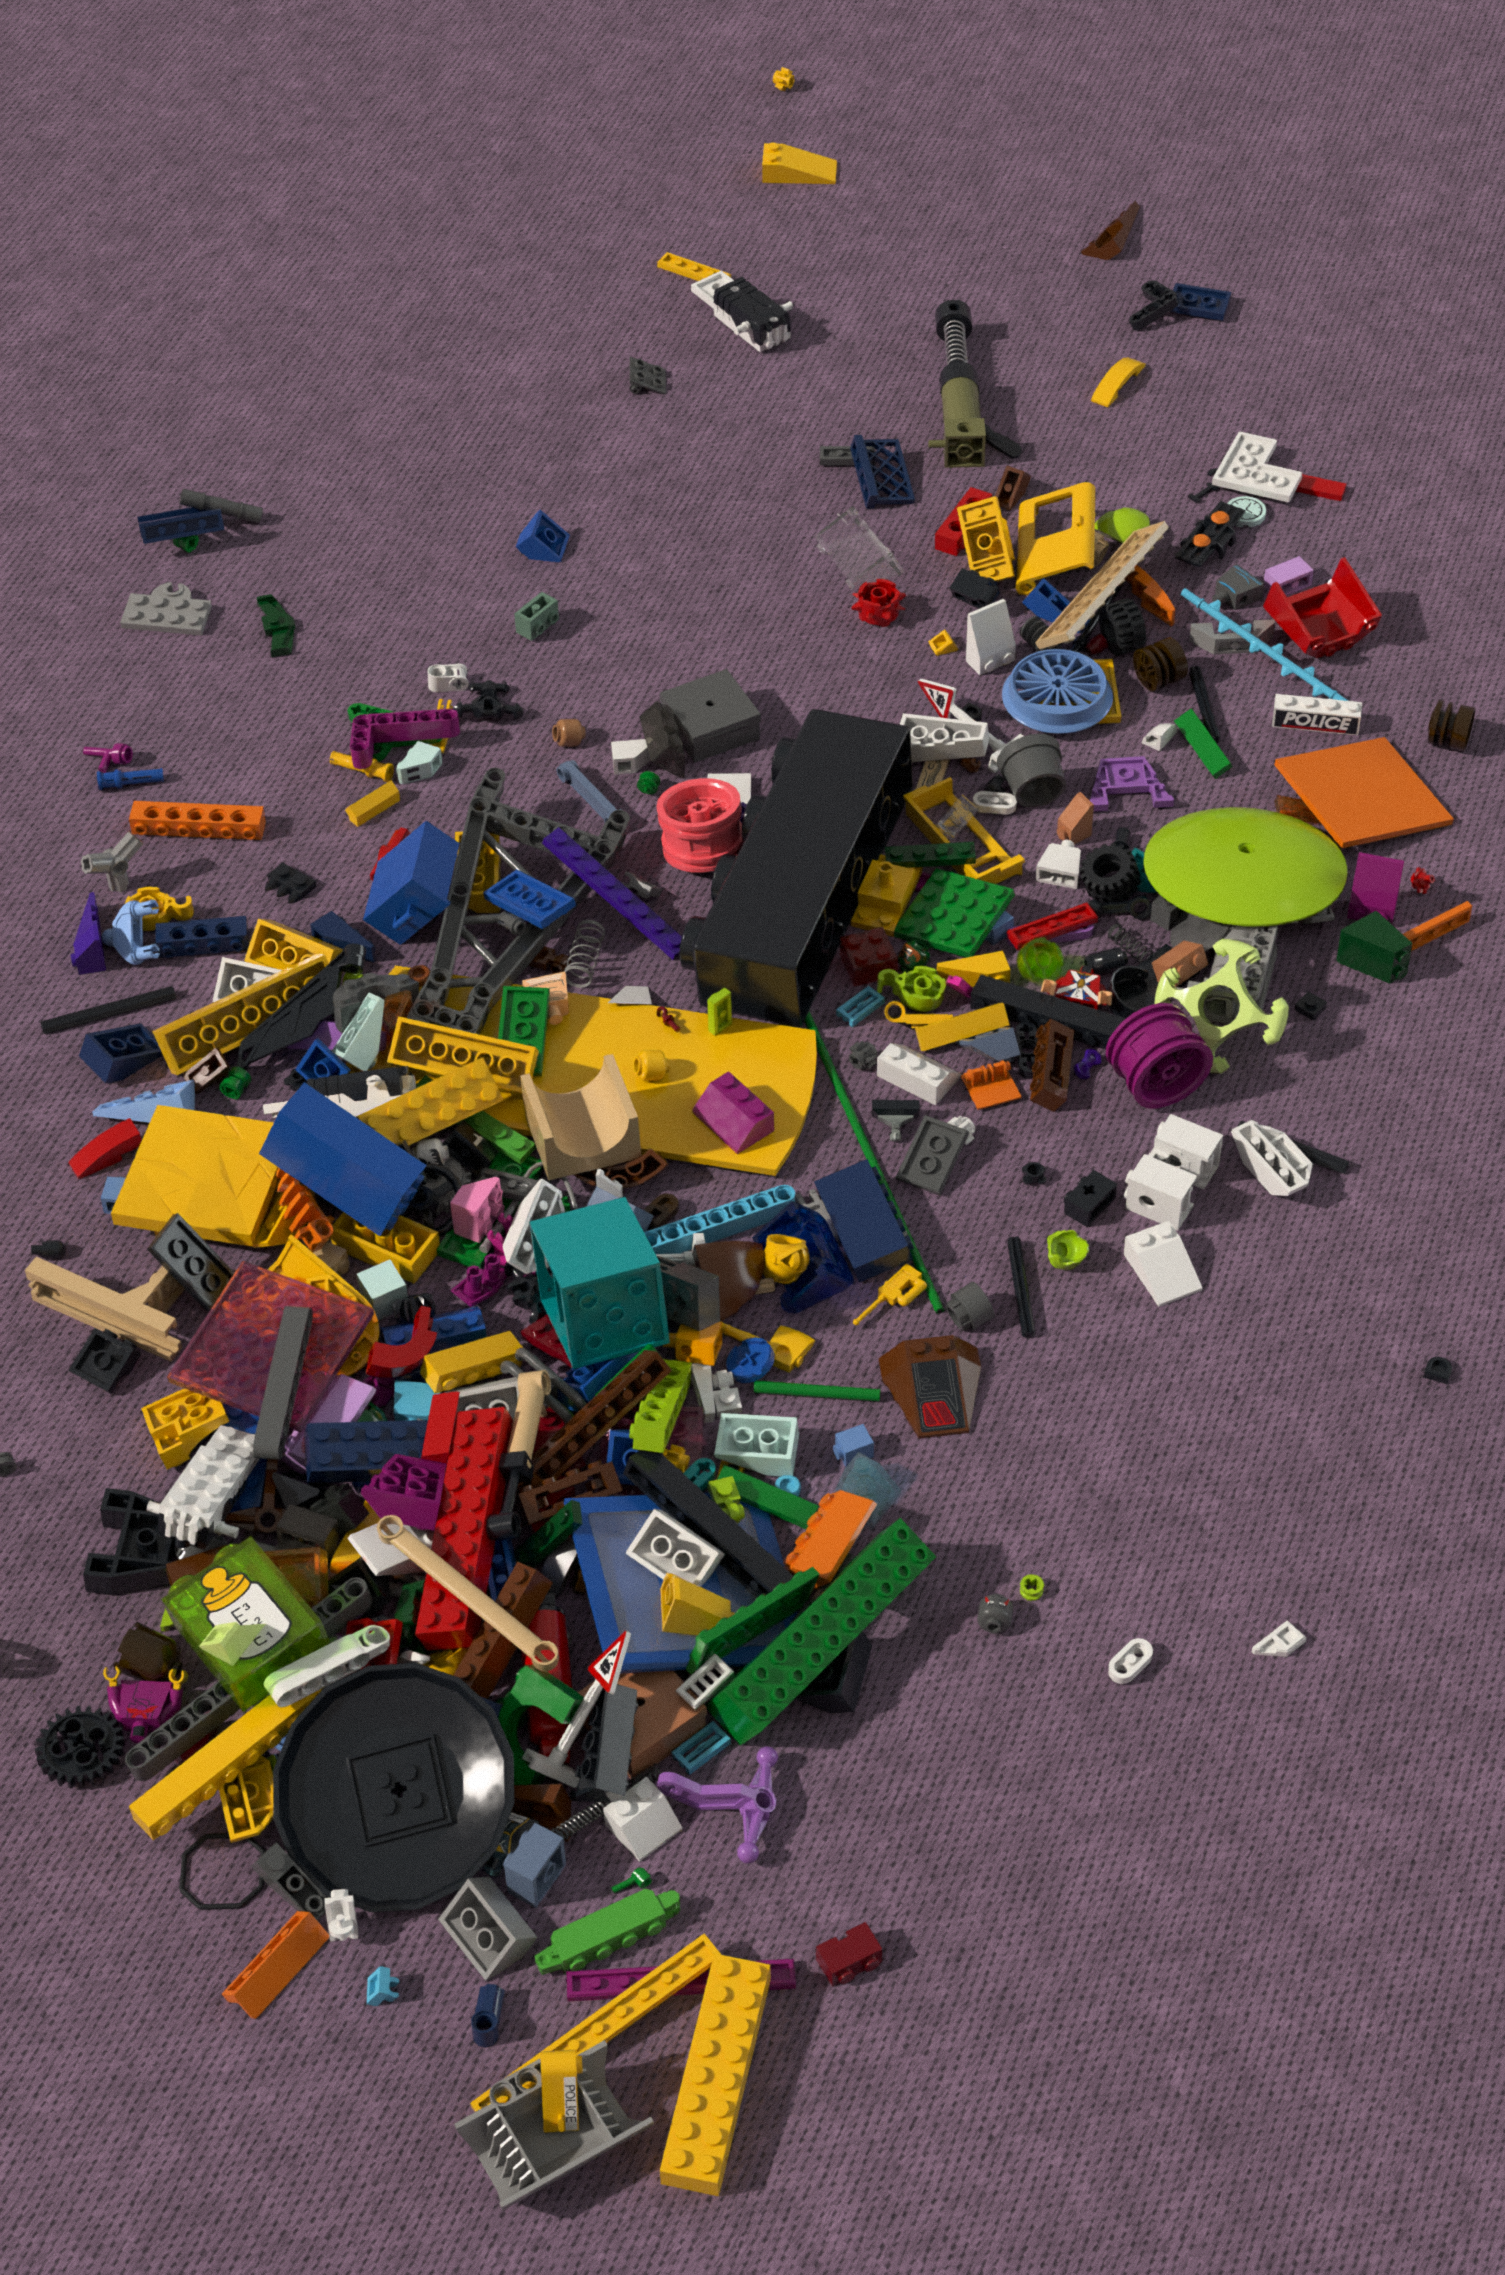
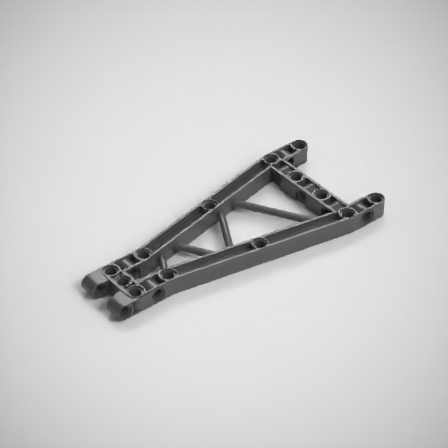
M496 767L488 769L470 801L447 899L450 901V905L445 908L431 972L406 1018L480 1035L491 1009L502 997L503 986H511L592 890L585 881L572 871L557 890L574 898L576 906L543 929L528 923L524 933L519 934L497 959L464 926L491 924L501 921L498 920L500 914L467 916L483 841L514 871L517 869L531 877L533 876L488 832L552 853L542 842L546 836L559 827L606 870H609L627 836L630 820L629 814L624 810L613 811L605 822L599 836L500 803V798L504 791L505 772ZM462 937L491 965V968L483 977L452 979ZM474 987L468 996L464 1011H457L444 1006L450 988Z

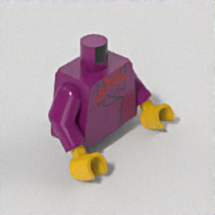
M116 1666L117 1673L114 1678L108 1676V1667H105L103 1670V1675L105 1679L109 1680L110 1684L107 1686L109 1707L118 1722H122L124 1730L132 1731L130 1737L132 1742H141L147 1737L148 1732H154L181 1710L184 1691L181 1685L188 1679V1673L185 1670H182L181 1679L178 1681L175 1677L176 1669L173 1668L169 1672V1680L171 1682L121 1680L120 1684L117 1682L121 1676V1670L118 1666Z

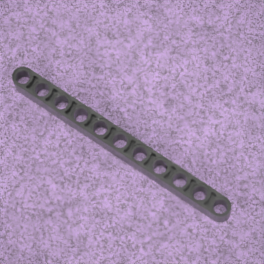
M357 1577L345 1582L296 1620L287 1635L275 1647L260 1656L242 1662L130 1749L125 1757V1762L134 1778L138 1781H147L154 1777L266 1689L264 1681L270 1674L311 1654L347 1626L348 1621L356 1619L372 1604V1596L366 1582Z

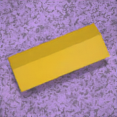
M390 780L345 809L349 820L359 827L399 802V790L393 781Z

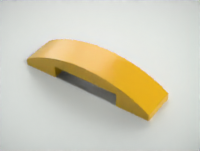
M1129 357L1119 360L1103 377L1091 401L1109 407L1118 397V391L1132 375L1137 376L1146 363Z

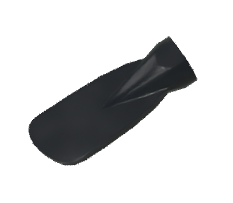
M985 424L986 441L1010 458L1015 459L1020 456L1022 448L1019 444L994 432L990 426Z

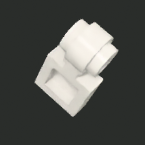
M727 1370L716 1371V1374L712 1375V1384L714 1390L719 1389L713 1391L717 1417H720L721 1413H742L738 1388L729 1389V1387L734 1386L732 1372H727Z

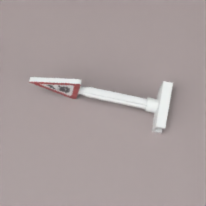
M925 679L917 681L940 718L950 719L952 713L959 720L975 721L954 704L956 688ZM989 733L988 744L995 752L991 755L988 769L991 772L995 773L999 770L997 758L1000 752L1009 743L1024 737L1022 734H1019L1005 744L1002 740L996 739Z
M623 1632L588 1667V1671L595 1677V1682L589 1688L557 1747L553 1748L549 1757L527 1748L522 1758L530 1762L529 1767L571 1787H577L579 1778L575 1777L576 1772L573 1768L564 1765L568 1757L567 1752L600 1696L602 1688L612 1695L615 1693L631 1636L630 1632Z

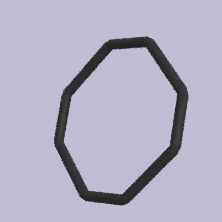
M229 1833L205 1834L182 1854L179 1890L200 1910L242 1908L261 1892L264 1887V1880L259 1876L258 1887L241 1902L201 1904L185 1889L187 1856L205 1840L230 1838ZM252 1837L246 1839L261 1855L266 1852Z

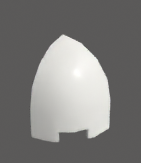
M1171 723L1157 725L1143 738L1142 744L1161 751L1177 733V726Z

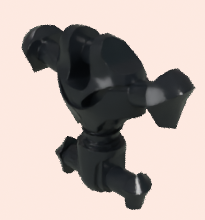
M486 680L483 683L471 681L468 685V690L471 693L481 691V696L472 700L471 704H462L459 701L454 707L459 718H462L463 713L473 712L474 716L480 719H484V717L498 719L504 713L514 714V719H519L524 714L518 702L515 706L506 705V702L497 696V692H504V694L509 692L510 687L505 681L504 683H495L492 680Z
M506 1262L504 1266L505 1275L508 1277L513 1275L515 1277L507 1285L508 1293L515 1295L512 1301L516 1306L532 1311L529 1318V1323L532 1324L547 1314L541 1311L543 1304L540 1298L538 1277L530 1273L524 1274Z

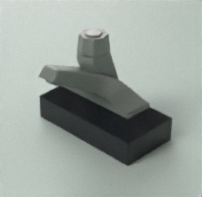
M872 1100V1117L891 1127L890 1141L900 1142L902 1136L900 1134V1127L919 1117L920 1100Z

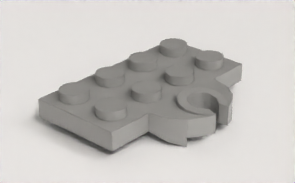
M172 582L158 586L151 595L130 593L120 622L121 628L202 635L212 608L211 600L192 599L189 588L182 583L178 584V591L172 592Z

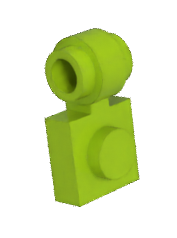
M733 1476L709 1481L707 1488L712 1501L730 1518L734 1519L736 1523H740L745 1518L743 1506L738 1504L741 1497Z

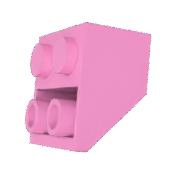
M492 1177L461 1186L450 1202L454 1234L480 1243L485 1235L487 1236L488 1232L492 1230L494 1222L500 1213L504 1212L500 1178Z

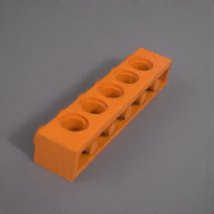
M134 801L129 816L131 832L138 835L262 840L266 818L264 806Z

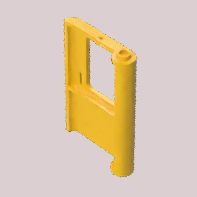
M1089 482L1076 484L1025 500L1019 505L1016 591L1018 594L1029 595L1036 587L1035 580L1081 566H1087L1090 569L1094 568L1096 487ZM1072 497L1071 528L1035 539L1036 515L1039 513V507Z

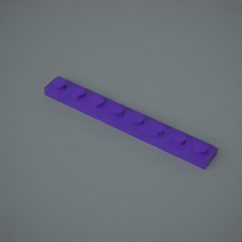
M558 827L543 839L542 844L666 955L672 960L680 955L682 936Z

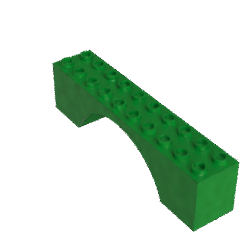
M901 1518L896 1520L844 1567V1570L799 1617L741 1668L724 1688L704 1704L707 1710L740 1746L759 1734L936 1558L934 1553Z

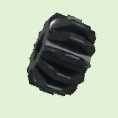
M421 1293L397 1299L393 1303V1313L397 1323L404 1325L414 1323L415 1315L421 1306L431 1308L430 1317L432 1318L436 1314V1306L432 1295Z

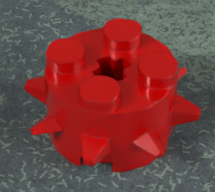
M876 579V582L873 583L864 582L860 586L858 593L852 594L858 598V602L852 606V610L858 611L860 620L869 624L879 625L880 627L889 626L898 617L899 610L906 609L900 605V601L906 597V594L898 591L896 584L886 579Z

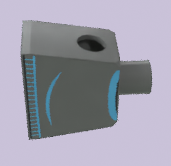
M1235 564L1217 579L1215 595L1212 597V601L1219 600L1221 605L1227 604L1234 610L1240 609L1263 598L1264 583L1238 564Z

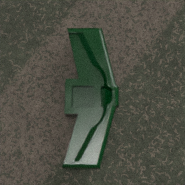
M272 594L258 596L256 598L257 605L266 615L261 617L265 636L272 635L271 658L292 654L294 630L296 629L293 617L285 612Z

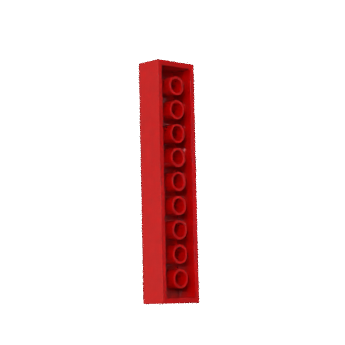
M505 1407L457 1412L431 1547L433 1552L485 1594L487 1592L495 1541H492L488 1536L486 1524L490 1514H499L501 1512L506 1480L498 1466L501 1453L507 1452L513 1419ZM427 1573L415 1632L416 1636L427 1651L470 1647L480 1629L482 1618Z

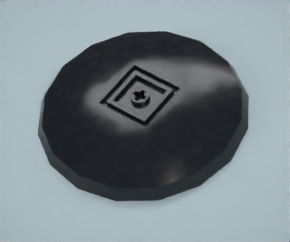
M418 1663L367 1666L326 1686L291 1724L273 1770V1819L289 1857L325 1896L331 1898V1891L347 1889L349 1896L353 1895L354 1906L368 1912L420 1909L461 1889L467 1879L472 1878L497 1850L514 1805L513 1752L494 1709L459 1677ZM398 1784L407 1787V1791L403 1792V1797L401 1798L397 1794H393V1791L397 1790Z

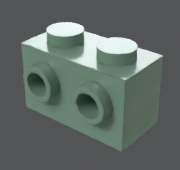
M541 592L514 613L516 633L531 641L541 635L547 628L559 620L558 600Z

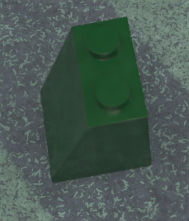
M1374 911L1341 929L1336 961L1390 984L1397 979H1403L1407 975L1413 943L1380 913Z

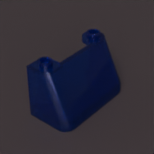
M791 1201L752 1237L754 1242L762 1243L763 1250L766 1247L767 1236L771 1234H782L806 1241V1246L809 1250V1264L795 1282L784 1284L787 1292L780 1295V1305L787 1313L797 1314L847 1290L854 1284V1278L827 1221L820 1213Z

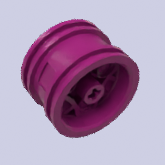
M1172 1003L1152 1004L1131 1014L1114 1030L1106 1046V1058L1109 1064L1120 1077L1126 1079L1127 1088L1137 1103L1149 1109L1163 1108L1189 1096L1204 1082L1213 1065L1211 1049L1200 1035L1192 1032V1025L1189 1019L1178 1006Z

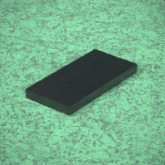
M1168 944L1162 946L1137 966L1149 972L1148 978L1144 980L1123 979L1114 984L1116 994L1127 1006L1140 1010L1154 1004L1158 981L1152 962L1172 949ZM1198 971L1196 974H1194L1193 976H1191L1190 978H1188L1187 980H1185L1184 982H1182V983H1181L1180 985H1178L1177 987H1180V988H1181V987H1182L1183 985H1185L1188 981H1190L1193 977H1195L1197 974H1199L1200 971Z
M178 1213L171 1216L147 1248L156 1260L211 1317H215L223 1309L222 1304L225 1301L228 1302L242 1282L239 1276Z

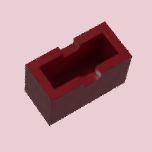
M866 1922L846 1931V1938L838 1941L834 1937L816 1946V1960L832 1987L839 1983L846 1984L855 1975L863 1971L870 1972L876 1969L882 1962V1947Z

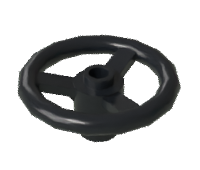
M425 1164L427 1166L424 1169V1173L438 1174L447 1181L433 1190L426 1186H419L410 1203L414 1208L422 1212L424 1226L437 1231L440 1237L453 1229L452 1215L443 1225L435 1228L433 1212L439 1206V1198L451 1190H454L456 1195L462 1184L449 1168L438 1164Z

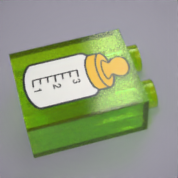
M251 1536L239 1545L230 1544L222 1548L216 1554L212 1564L195 1576L186 1575L178 1579L171 1586L169 1594L161 1599L176 1629L243 1712L269 1694L264 1687V1681L270 1674L331 1643L322 1621ZM237 1622L239 1625L265 1624L234 1666L199 1647L215 1625Z

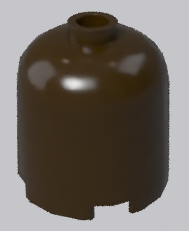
M136 1622L135 1627L137 1628L135 1630L130 1628L121 1641L117 1652L122 1653L119 1662H114V1670L116 1671V1666H118L122 1674L139 1681L169 1682V1672L175 1668V1677H177L183 1666V1663L180 1662L181 1649L179 1644L173 1639Z

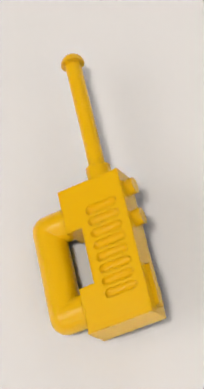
M906 1263L888 1281H885L882 1287L878 1288V1299L857 1319H854L853 1324L859 1325V1322L881 1302L886 1301L892 1306L896 1303L904 1307L909 1305L927 1287L926 1282L922 1280V1273ZM912 1287L905 1295L902 1294L905 1288Z

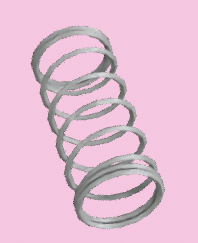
M594 920L581 921L576 928L575 940L572 943L567 966L564 970L566 982L574 987H587L593 980V968L597 965L598 951L602 947L601 942L605 936L604 927ZM591 923L600 927L603 933L597 928L583 927L579 929L582 924ZM583 929H594L599 931L602 936L599 938L584 936L580 931ZM582 938L590 943H599V948L596 949L585 944L580 945L577 940ZM582 946L591 947L594 950H588L583 948ZM580 947L585 951L597 952V956L593 958L588 954L576 953L575 948ZM579 955L589 956L592 959H586ZM578 956L587 961L594 960L595 964L591 967L586 963L574 962L572 957ZM577 964H583L590 968L581 967ZM571 969H580L586 972L589 976H579L575 974ZM567 971L580 978H590V981L582 985L575 984L568 979Z

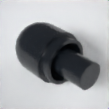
M59 1240L42 1241V1245H31V1255H42V1258L60 1259L66 1253L65 1244Z

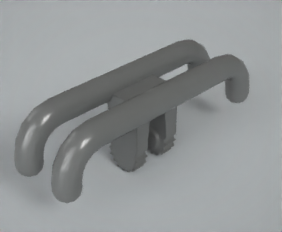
M518 1348L516 1350L515 1358L518 1361L525 1360L537 1371L546 1370L551 1380V1391L549 1395L544 1397V1404L555 1411L565 1425L572 1416L557 1400V1388L576 1405L578 1411L587 1403L576 1390L525 1348ZM509 1360L501 1363L500 1369L504 1374L510 1372L518 1379L519 1374L524 1373L521 1368Z

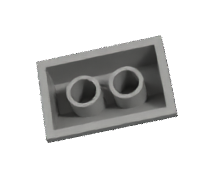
M490 1877L468 1878L438 1919L485 1981L490 1980L523 1958L538 1938Z

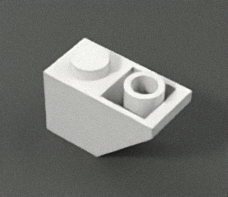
M654 738L611 742L614 775L636 773L655 757Z

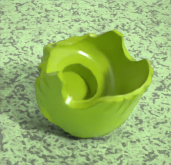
M1074 1230L1057 1231L1047 1237L1048 1258L1055 1268L1067 1271L1072 1270L1084 1260L1089 1252L1087 1240L1079 1237Z

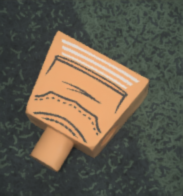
M560 972L522 980L523 987L550 988L549 1023L556 1025L562 1022V1016L569 1013L566 973Z

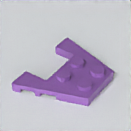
M1144 756L1100 760L1090 801L1094 804L1093 812L1108 811L1107 794L1150 792L1154 808L1173 807L1174 798L1172 795H1168L1165 785L1156 778L1155 771Z

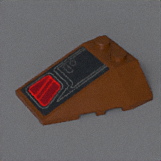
M954 1335L904 1340L878 1358L884 1385L889 1388L893 1399L903 1410L905 1418L919 1439L969 1433L981 1373V1363L976 1346Z

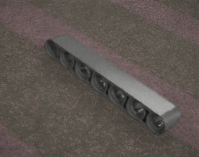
M284 1307L253 1443L254 1458L281 1460L283 1457L312 1327L313 1311L311 1307Z

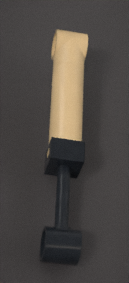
M546 1370L524 1372L518 1376L519 1397L506 1453H501L498 1466L508 1483L502 1511L499 1514H490L486 1524L488 1536L492 1541L519 1538L521 1534L520 1517L517 1512L512 1511L518 1483L532 1481L535 1466L531 1461L540 1417H546L547 1415L546 1407L543 1404L544 1397L549 1395L551 1391V1380Z

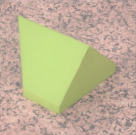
M237 1622L215 1625L199 1647L234 1666L265 1624L239 1625Z

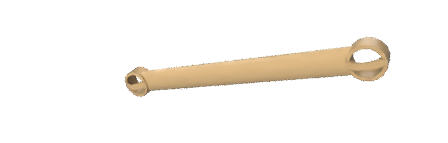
M387 1515L379 1520L377 1532L381 1542L394 1545L528 1655L536 1669L550 1671L557 1666L559 1654L554 1643L542 1641L406 1530L399 1517ZM396 1524L400 1527V1530L394 1534L387 1525ZM541 1650L552 1651L555 1654L554 1658L549 1661L541 1653Z

